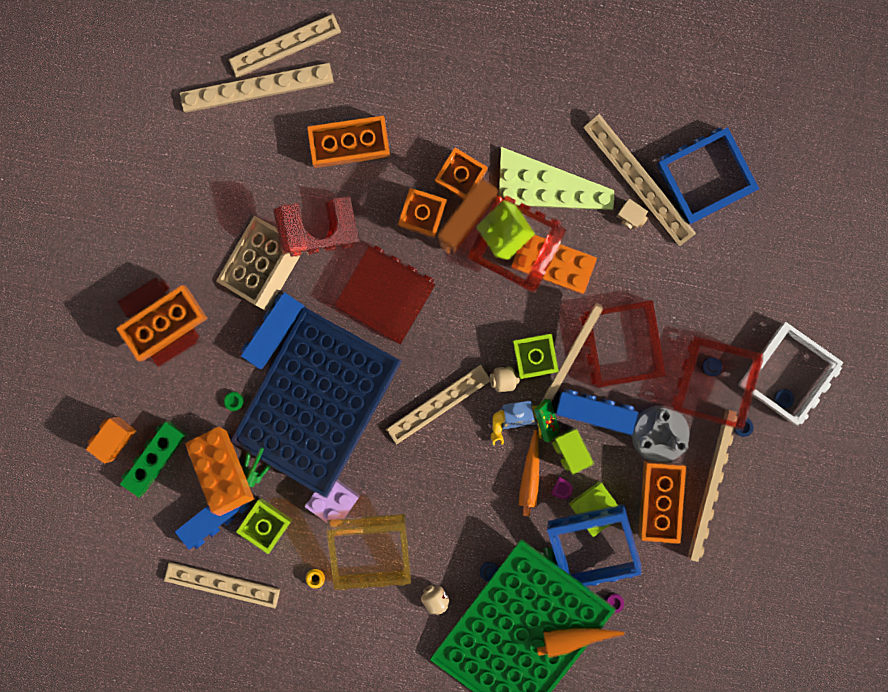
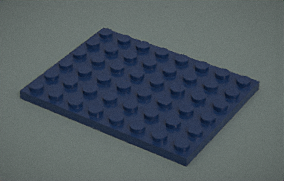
M304 307L231 442L254 456H257L260 448L263 447L264 450L260 458L262 461L324 498H328L402 361Z

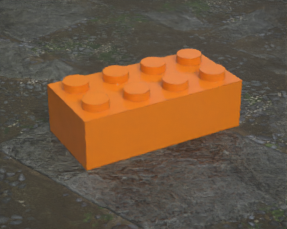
M384 116L307 127L312 163L315 168L390 157Z
M533 235L516 252L510 269L583 295L597 257Z
M181 285L119 326L117 330L136 359L144 361L208 318L187 286Z
M218 426L185 443L212 513L221 516L254 499L226 430Z
M644 461L638 533L641 541L680 543L686 466L684 464Z

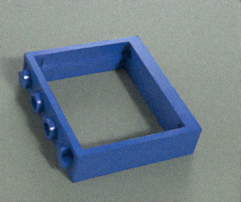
M721 127L711 132L712 135L707 138L704 136L694 140V145L688 147L686 144L676 149L678 153L672 156L668 153L660 157V162L656 164L683 218L689 225L759 189L728 127L723 130ZM723 137L748 186L692 214L667 165Z
M624 504L548 521L547 532L558 566L583 585L596 586L608 581L616 582L619 579L633 578V576L641 575V562ZM621 521L633 562L571 574L559 534Z

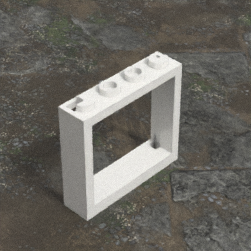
M784 322L777 329L738 386L793 425H799L807 420L809 416L807 413L810 408L814 409L820 401L818 399L822 392L825 393L830 388L831 383L829 382L833 376L836 378L840 374L843 362L787 322ZM786 334L831 364L794 416L750 386Z

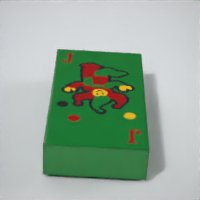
M544 399L534 411L544 442H550L560 432L551 400Z

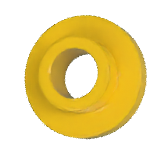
M312 569L306 575V583L311 588H319L325 581V575L319 569ZM317 575L319 580L313 581L312 576Z

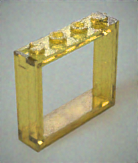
M405 514L327 520V538L334 590L411 584ZM400 531L404 571L339 576L334 536Z

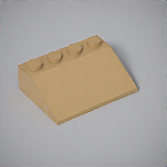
M253 216L216 282L254 305L268 311L306 245L262 219Z

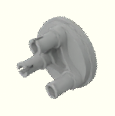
M662 405L652 406L637 416L632 441L638 453L645 459L653 462H670L678 458L683 452H686V448L688 449L689 427L685 418L677 410Z

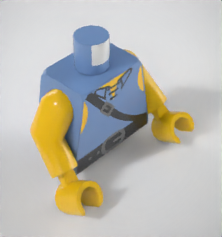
M531 401L503 405L500 411L493 415V432L491 434L493 445H495L497 440H500L501 445L504 443L501 433L503 430L539 426L534 411L537 406H534ZM538 427L539 438L542 439L540 427Z

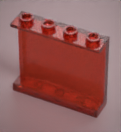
M375 245L372 248L369 246L334 306L401 345L436 285L433 283L434 279L426 274L423 277L418 275V270L414 267L401 265V260L391 255L389 258L384 255L385 250Z

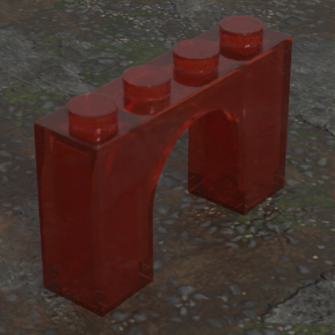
M335 198L325 202L329 220V231L324 239L314 238L307 233L302 223L298 203L281 205L273 209L282 255L290 254L291 258L301 256L302 252H307L308 255L319 253L321 249H324L325 252L335 251L336 247H342V250L353 248V244L360 241L351 198Z
M156 277L117 302L126 317L133 318L168 295L170 287L164 279L161 280V278ZM193 328L151 357L157 367H162L200 343L198 340L200 336L196 329Z

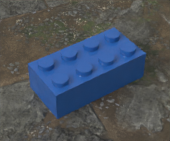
M565 389L564 392L559 391L554 409L556 415L633 434L638 412L633 411L634 407L621 403L620 407L614 406L615 402L606 399L598 402L595 396L583 394V397L577 396L578 392Z

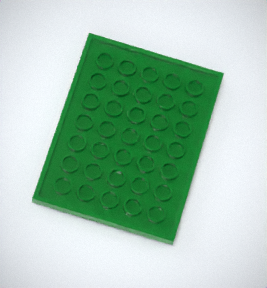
M521 539L446 636L430 660L473 692H552L588 645L567 654L549 657L548 654L538 655L537 648L546 646L544 632L574 628L601 629L616 609Z

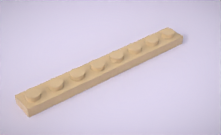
M330 63L180 92L183 111L186 113L332 84L334 81Z
M600 114L583 127L679 246L696 234Z
M725 410L688 553V558L698 562L699 557L702 558L704 554V546L702 545L704 539H707L709 534L708 522L712 520L714 515L712 507L713 503L718 499V483H721L723 480V464L726 465L728 461V453L726 452L728 446H731L733 441L732 429L736 427L738 422L737 412Z

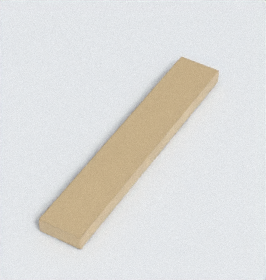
M330 14L228 60L235 76L238 78L339 34L341 30L334 14Z
M597 302L542 401L544 399L552 401L602 311V305Z
M479 365L386 428L387 432L397 445L490 382V377L483 367Z
M168 562L164 579L166 582L271 608H276L281 590L280 588L174 562Z

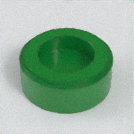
M230 392L224 398V405L230 411H237L244 404L243 396L238 392Z

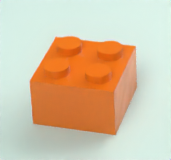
M454 148L437 175L435 184L465 201L481 178L484 177L488 167L459 149Z
M410 188L398 226L435 238L447 199Z
M120 417L105 419L99 426L101 429L97 435L94 434L87 443L89 446L86 450L104 464L112 462L137 430Z

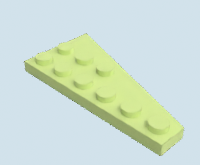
M501 147L498 205L502 201H506L516 206L613 210L614 190Z

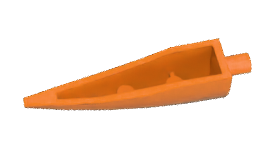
M538 430L533 432L520 484L518 505L524 506L523 516H530L531 507H537L539 486Z
M574 628L544 632L546 646L537 648L538 655L548 654L549 657L567 654L588 644L625 634L623 631L596 628Z

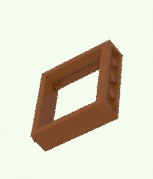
M481 178L438 235L440 248L448 254L450 252L454 254L496 199L498 190Z

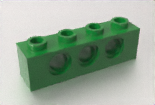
M170 421L159 424L155 430L157 433L153 439L150 438L144 445L146 449L142 455L139 453L132 462L134 466L131 470L127 469L121 477L123 481L120 485L138 498L146 493L188 435ZM162 437L166 438L168 441V445L166 448L160 445V439ZM150 453L156 455L157 460L155 463L149 461ZM139 468L145 471L143 479L137 475Z

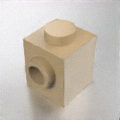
M628 199L616 217L621 219L622 224L628 229H636L638 226L642 227L648 219L646 217L648 211L631 199Z

